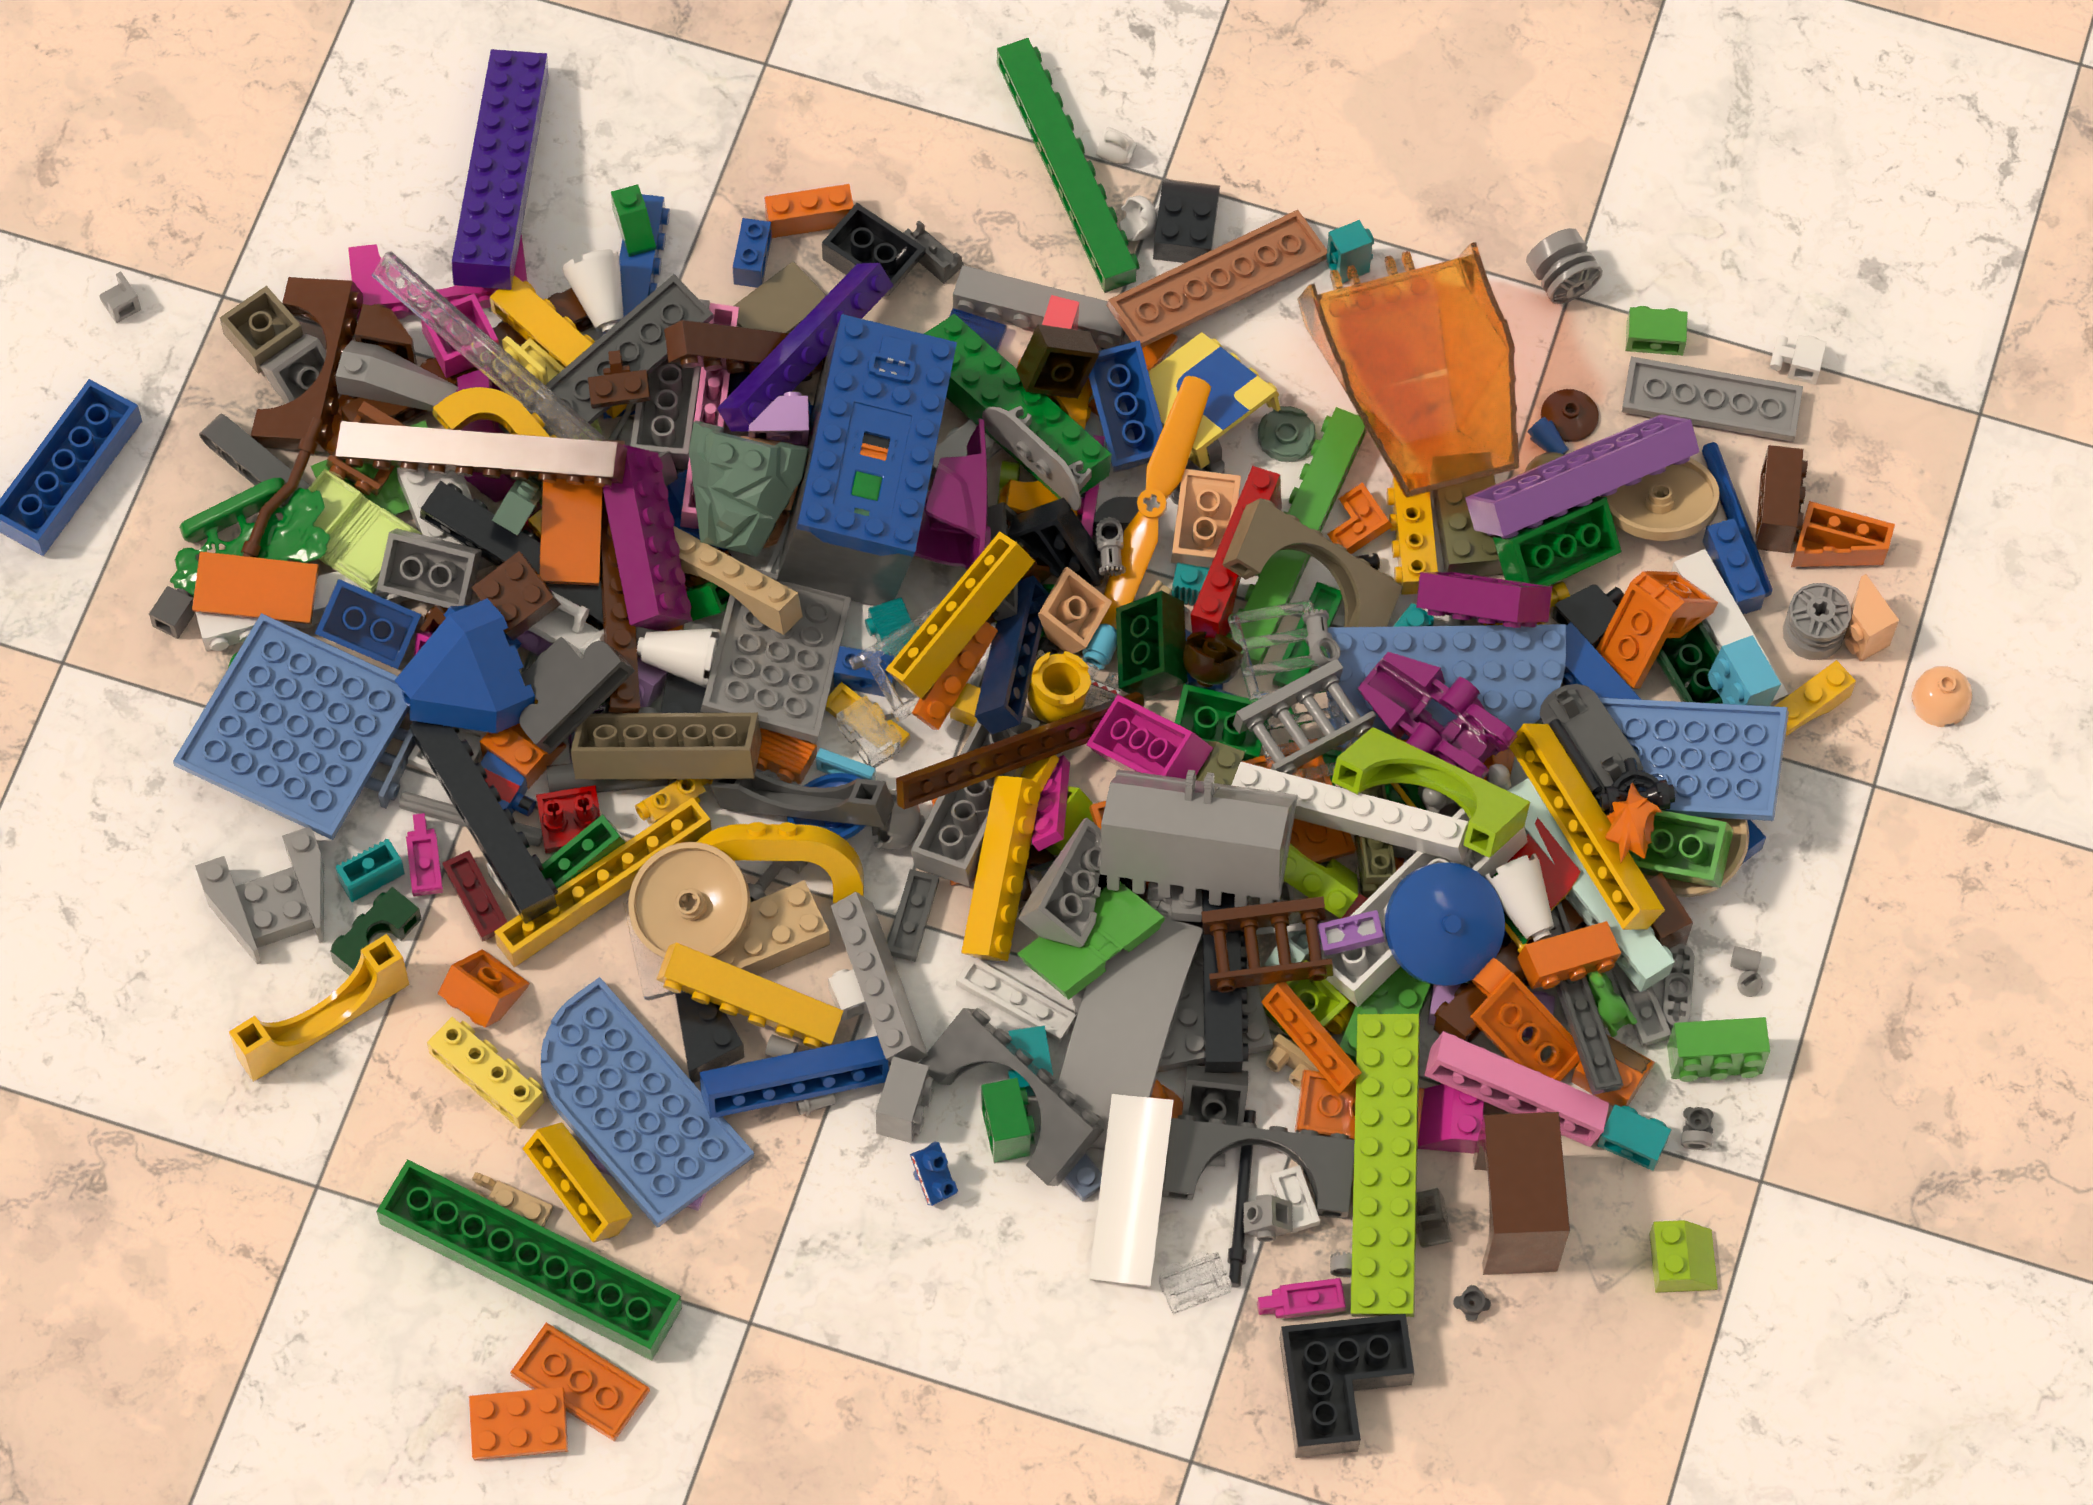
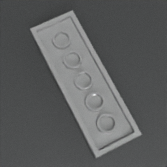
M1631 356L1622 412L1652 418L1660 414L1691 419L1692 425L1794 442L1803 386Z

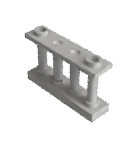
M1337 658L1236 712L1233 722L1234 727L1239 734L1247 729L1254 731L1275 762L1272 764L1271 770L1292 775L1298 767L1354 737L1359 739L1372 728L1376 714L1371 711L1361 717L1338 683L1340 682L1343 666ZM1322 689L1329 691L1350 723L1335 730L1313 698L1315 693ZM1298 702L1299 704H1304L1325 735L1313 743L1309 742L1288 711L1292 705ZM1272 716L1278 717L1300 750L1285 757L1263 725L1264 720Z

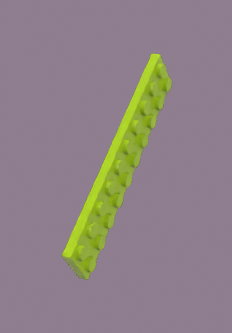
M1357 1014L1356 1066L1362 1074L1356 1079L1351 1276L1352 1317H1377L1406 1314V1317H1414L1419 1014Z

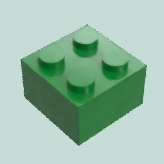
M1018 1078L981 1085V1110L994 1163L1030 1156V1145L1035 1144V1126L1032 1115L1028 1116L1027 1105L1029 1103L1026 1088H1020Z

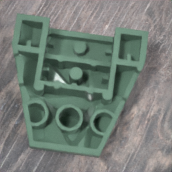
M694 421L689 445V458L700 542L757 557L775 528L780 514L787 507L796 486L800 484L804 477L809 448L785 442H779L774 446L723 433L724 427Z

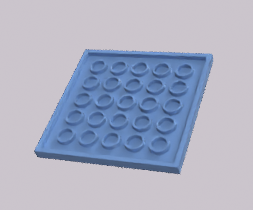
M261 613L174 758L173 764L179 769L334 840L410 707L403 699V690L394 681L397 678L396 675Z

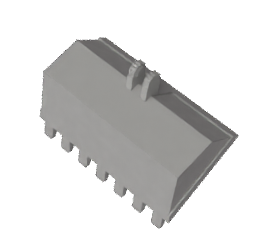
M1120 769L1116 771V776L1110 782L1101 823L1100 874L1107 875V888L1109 890H1119L1121 877L1133 879L1132 891L1136 894H1144L1146 881L1158 883V896L1163 898L1170 897L1171 885L1183 886V899L1191 902L1196 900L1197 889L1209 890V903L1218 906L1222 902V892L1235 894V907L1247 906L1248 896L1259 897L1260 904L1273 903L1274 900L1281 899L1298 795L1214 783V773L1207 772L1204 781H1197L1195 770H1188L1186 779Z

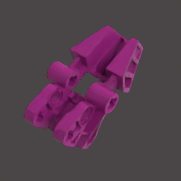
M1387 652L1357 688L1360 694L1397 739H1400L1405 733L1409 736L1406 743L1484 779L1489 773V769L1483 764L1485 760L1491 755L1496 756L1501 750L1508 749L1517 738V734L1508 725L1485 710L1478 699L1479 690L1465 678L1458 677L1449 688L1444 685L1445 680L1440 667ZM1434 699L1457 715L1458 718L1456 720L1453 719L1443 727L1424 708Z

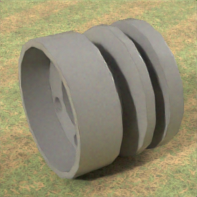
M1568 228L1549 235L1540 241L1527 255L1526 263L1538 280H1542L1541 287L1547 292V296L1553 304H1563L1579 298L1596 285L1602 277L1603 270L1595 261L1594 256L1587 252L1588 247L1576 229Z
M1812 583L1798 590L1792 598L1783 624V638L1788 648L1797 656L1808 660H1822L1835 654L1842 645L1851 619V605L1846 595L1838 588L1826 583Z

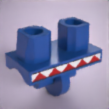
M935 1141L926 1148L910 1154L915 1168L913 1175L915 1180L920 1182L927 1205L933 1206L957 1194L956 1183L951 1177L946 1155L943 1153L939 1142Z

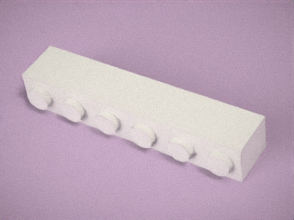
M1706 549L1675 561L1671 572L1679 573L1718 602L1714 612L1702 621L1718 650L1720 651L1724 645L1753 635L1778 677ZM1779 677L1781 686L1770 706H1775L1789 695Z

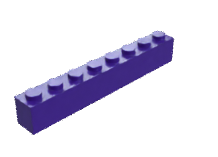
M880 263L856 264L719 405L717 410L731 431H749V425L778 396H784V393L792 392L827 356L842 314L862 319L893 287L892 282Z

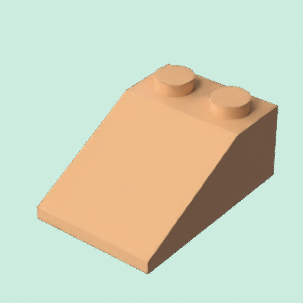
M1185 469L1180 486L1171 563L1179 562L1194 566L1211 567L1238 502L1241 476Z

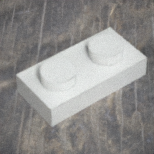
M1300 1165L1272 1173L1270 1179L1276 1196L1292 1202L1293 1232H1290V1234L1320 1225V1219Z

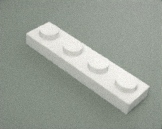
M971 956L956 979V985L1025 1024L1031 1027L1045 1025L1046 1035L1059 1043L1062 1042L1076 1020L1077 1014Z

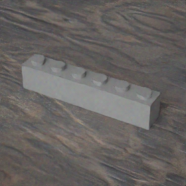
M964 265L961 267L953 292V308L958 309L964 314L974 313L985 316L992 321L1002 320L1013 323L1020 328L1030 327L1036 329L1038 324L1042 325L1050 297L1054 295L1079 302L1078 330L1089 331L1095 344L1099 347L1108 349L1120 346L1125 334L1123 328L1106 306L1108 301Z
M854 892L831 905L883 1053L889 1062H892L893 1056L918 1062L927 1057L928 1053L874 905L859 893Z

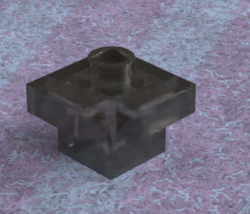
M1438 1188L1417 1192L1416 1234H1418L1422 1248L1452 1242L1444 1197Z

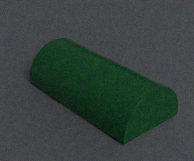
M1700 622L1681 638H1666L1656 660L1680 701L1723 704L1717 690L1711 687L1708 679V673L1719 650L1703 623Z

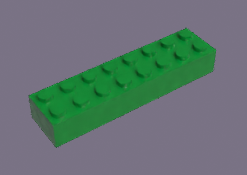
M953 314L924 333L925 335L957 342L946 398L977 426L979 424L978 419H983V412L989 407H999L1010 411L1021 406L1023 407V416L1017 418L1024 419L1027 417V414H1030L1032 416V423L1028 428L1055 451L1068 466L1081 460L1083 462V470L1077 473L1083 474L1088 468L1092 470V477L1079 492L1080 496L1109 477L1112 454L1045 394L1026 392L1016 368L956 314ZM984 424L985 433L988 436H990L998 445H1000L1008 454H1010L1018 463H1020L1029 473H1031L1058 499L1061 498L1032 470H1030L1020 459H1018L1010 450H1008L1002 444H1000L989 433L988 429Z

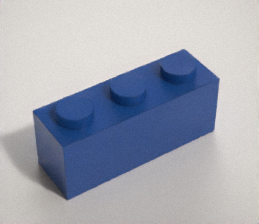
M1735 519L1707 526L1702 541L1742 614L1760 610L1766 593Z

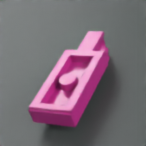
M425 813L413 814L414 831L407 832L406 836L413 897L443 893L437 835L434 829H427Z
M1341 1278L1280 1285L1278 1289L1272 1290V1296L1258 1297L1257 1307L1259 1315L1275 1313L1276 1318L1287 1319L1342 1312L1346 1310V1303Z

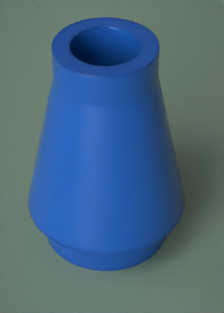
M1546 417L1541 418L1527 431L1531 436L1530 440L1547 453L1557 452L1565 455L1569 451L1553 421H1548Z

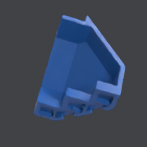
M488 598L449 614L394 680L403 690V699L410 707L411 721L498 733L519 724V718L524 708L535 704V694L531 684L525 686L519 669L523 668V664L516 646H510L503 630L508 628L505 618Z

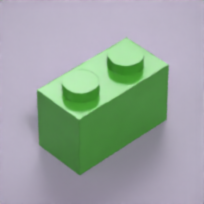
M1647 306L1630 307L1626 326L1625 351L1683 356L1687 340L1688 312L1679 311L1675 308L1662 310L1651 309Z

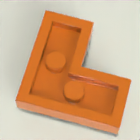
M1362 482L1338 498L1351 518L1327 535L1332 543L1342 545L1348 553L1353 554L1393 526Z

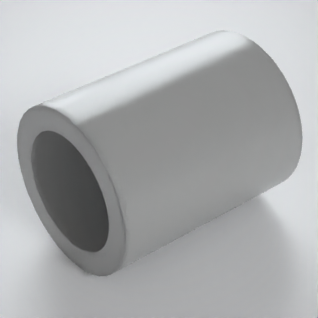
M1735 946L1730 967L1757 972L1762 952Z
M772 1034L768 1041L765 1055L776 1057L795 1053L798 1050L799 1044Z

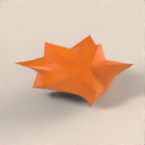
M1631 783L1627 800L1613 802L1614 812L1607 815L1611 827L1605 838L1619 845L1620 863H1622L1629 850L1645 859L1647 848H1649L1648 844L1652 843L1651 833L1654 831V816L1657 812L1663 813L1657 805L1642 797L1634 784Z

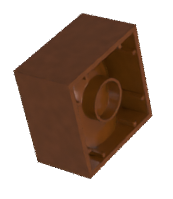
M1559 1112L1484 1115L1473 1156L1474 1170H1485L1488 1174L1490 1218L1488 1243L1482 1262L1483 1275L1557 1272L1570 1232Z

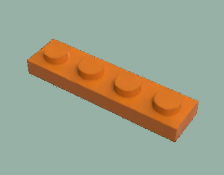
M986 621L924 697L919 699L912 714L931 729L939 730L998 630Z
M1286 982L1277 983L1261 1001L1338 1094L1347 1091L1362 1074L1360 1069Z

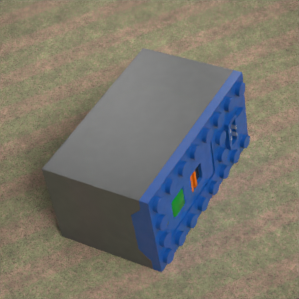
M844 314L841 315L819 375L809 422L808 444L804 446L809 448L804 477L798 486L792 505L777 581L850 597L852 601L873 606L896 599L916 551L957 342Z

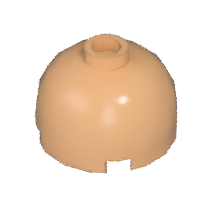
M1935 666L1926 670L1918 678L1911 699L1916 708V714L1922 720L1937 727H1945V724L1959 723L1967 715L1972 702V689L1966 676L1957 669L1948 666Z

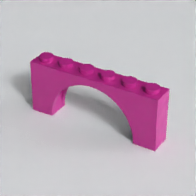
M521 233L514 275L523 282L527 281ZM377 244L348 247L351 279L363 293V304L383 305L388 309H392L398 319L409 315L426 313L473 293L476 295L482 308H491L490 296L498 290L495 288L457 285L435 290L417 288L402 282L386 268L379 255ZM359 309V311H358L357 322H358V320H359V316H360V313H361V309Z

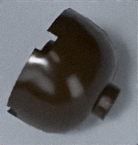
M1203 631L1192 633L1187 637L1184 647L1183 663L1187 672L1197 680L1198 684L1205 687L1229 682L1238 673L1242 664L1244 653L1241 654L1243 649L1241 645L1233 639L1217 633L1215 638L1205 637L1207 632Z

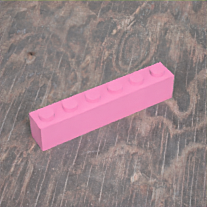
M1444 1031L1430 1048L1424 1074L1428 1078L1512 1114L1559 1112L1561 1135L1589 1147L1604 1132L1609 1103L1594 1095L1587 1094L1566 1083L1557 1081Z

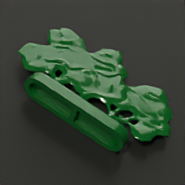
M282 478L265 480L183 521L179 528L185 541L194 543L206 538L208 539L200 550L183 548L178 551L175 558L177 571L170 579L174 588L184 589L194 598L198 569L196 555L200 552H207V549L211 550L212 544H215V553L242 556L241 550L244 542L249 540L255 522L247 523L246 518L259 513L261 508L286 483L285 480ZM298 488L293 492L285 506L276 509L271 515L261 539L260 546L262 548L258 558L282 561L291 559L307 563L325 555L330 534H327L322 528L314 527L313 525L325 508L320 491L311 492L309 489ZM276 513H281L283 519L278 520ZM239 523L241 533L236 539L229 542L218 539V532ZM219 544L226 546L225 550H219Z

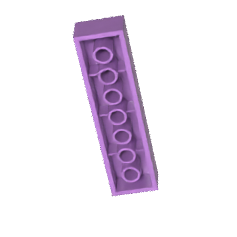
M1660 414L1465 497L1474 530L1487 533L1489 536H1501L1502 539L1511 538L1518 535V530L1525 527L1534 528L1544 523L1543 520L1548 517H1560L1567 514L1569 508L1589 505L1593 502L1592 499L1597 496L1612 495L1617 492V488L1620 486L1635 485L1642 481L1641 477L1648 474H1661L1666 471L1665 467L1669 465L1684 464L1690 461V456L1700 453L1691 419Z

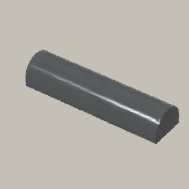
M573 763L547 766L549 792L596 785L597 793L669 785V779H575Z

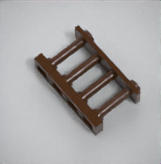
M1323 896L1201 912L1204 935L1210 934L1214 936L1218 973L1209 974L1211 991L1217 990L1221 993H1227L1240 987L1305 979L1322 981L1329 976H1333L1332 958L1322 960L1317 924L1320 920H1326ZM1289 924H1305L1310 961L1291 962L1287 932ZM1259 928H1275L1279 965L1261 967L1256 932ZM1241 930L1245 936L1249 969L1230 971L1226 934L1231 931Z

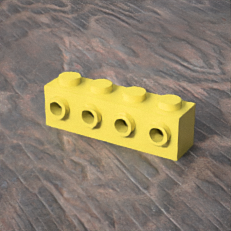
M451 1017L427 1042L429 1054L520 1129L544 1104L543 1088L535 1079L531 1077L526 1079L519 1073L520 1068L509 1058L506 1060L502 1059L497 1054L498 1051L492 1043L486 1039L483 1042L474 1035V1029L465 1021L459 1023L455 1018Z

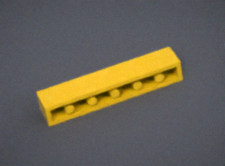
M515 275L511 290L498 289L490 296L491 311L503 322L508 323L524 339L528 340L531 338L564 368L595 343L589 335L585 334L583 336L571 319L566 316L563 318L559 315L554 305L548 299L542 300L529 282H522ZM627 404L612 406L606 413L614 419L626 409Z
M999 531L885 670L905 689L922 699L1035 561L1017 542Z
M995 777L961 951L962 954L981 960L1008 962L1042 787L1040 783L1023 777Z
M677 942L668 946L656 979L664 983L663 987L669 991L681 993L682 990L692 994L691 999L708 1005L709 1002L719 1005V1010L732 1016H737V1013L748 1017L747 1021L759 1027H765L766 1024L776 1028L775 1033L785 1038L792 1039L795 1036L803 1039V1044L812 1049L832 1045L843 1014L841 1009Z

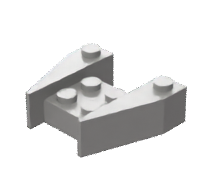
M309 827L282 836L292 867L238 886L234 885L225 856L195 865L209 907L256 964L261 963L257 948L296 934L315 929L319 943L324 941V863L313 830Z

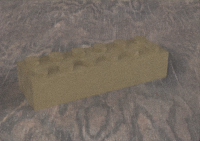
M758 712L591 714L576 728L571 748L575 779L713 780L754 778L762 743Z

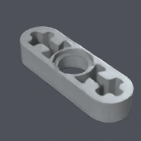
M1678 944L1669 949L1675 963L1670 975L1664 978L1662 1012L1671 1031L1674 1023L1689 1022L1691 1015L1695 956L1692 949L1683 944ZM1677 954L1683 955V960H1685L1682 972H1676ZM1674 981H1680L1685 984L1687 991L1683 994H1675L1670 990L1669 985ZM1674 1003H1680L1679 1016L1682 1017H1680L1679 1021H1673V1016H1671Z

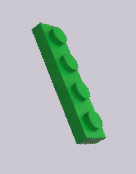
M1317 581L1303 614L1307 611L1311 613L1310 610L1315 612V609H1318V612L1320 609L1326 610L1329 613L1327 626L1331 627L1343 600L1341 591ZM1302 616L1273 678L1272 685L1280 688L1310 673L1315 662L1311 660L1312 656L1309 655V646L1306 643V637L1308 636L1307 625L1304 623Z

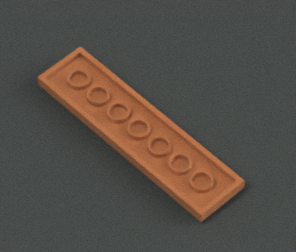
M1295 210L1108 299L1106 306L1132 342L1140 340L1141 347L1143 348L1326 260L1327 249L1299 210Z

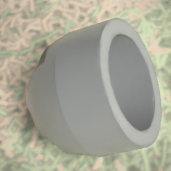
M1752 970L1742 973L1737 983L1739 992L1747 997L1759 994L1763 985L1761 976ZM1751 978H1754V979H1755L1754 981H1752L1751 983H1749L1747 986L1744 985V983H1745L1746 981H1748L1749 979H1751Z

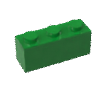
M602 814L542 863L544 870L541 873L545 880L550 877L558 889L627 841Z

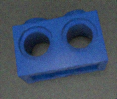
M742 218L732 267L734 285L758 288L763 284L772 241L771 222Z

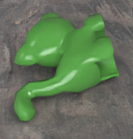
M1594 971L1587 973L1586 977L1601 1021L1610 1036H1617V1031L1627 1024L1635 1025L1637 1023L1636 1018L1630 1012L1623 998L1614 993L1612 981L1605 972L1599 973Z

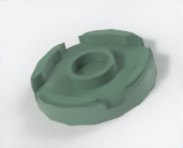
M1280 406L1281 410L1278 412L1273 409L1272 412L1266 413L1262 417L1258 426V442L1263 452L1269 457L1281 462H1293L1304 458L1311 451L1316 437L1315 425L1303 410L1292 406Z

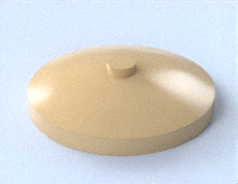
M1690 458V461L1684 464L1669 465L1665 467L1666 471L1661 474H1648L1641 477L1642 481L1635 485L1620 486L1617 488L1616 493L1601 497H1607L1613 522L1621 530L1643 539L1671 541L1692 536L1711 523L1719 506V487L1717 481L1705 466Z
M698 842L674 844L651 856L636 874L629 893L628 909L630 921L640 941L654 954L663 959L668 946L676 942L716 958L736 942L747 923L750 911L748 883L739 866L718 848Z

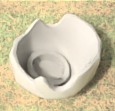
M1141 195L1129 197L1126 204L1121 207V210L1126 212V216L1119 222V228L1124 230L1128 241L1131 242L1142 240L1152 235L1156 229L1157 214L1154 205L1146 197Z

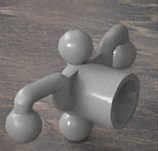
M1502 764L1490 766L1489 773L1486 775L1487 781L1505 790L1511 788L1508 768ZM1418 787V795L1427 811L1453 817L1461 809L1454 800L1427 787ZM1393 845L1394 856L1397 858L1408 860L1417 852Z

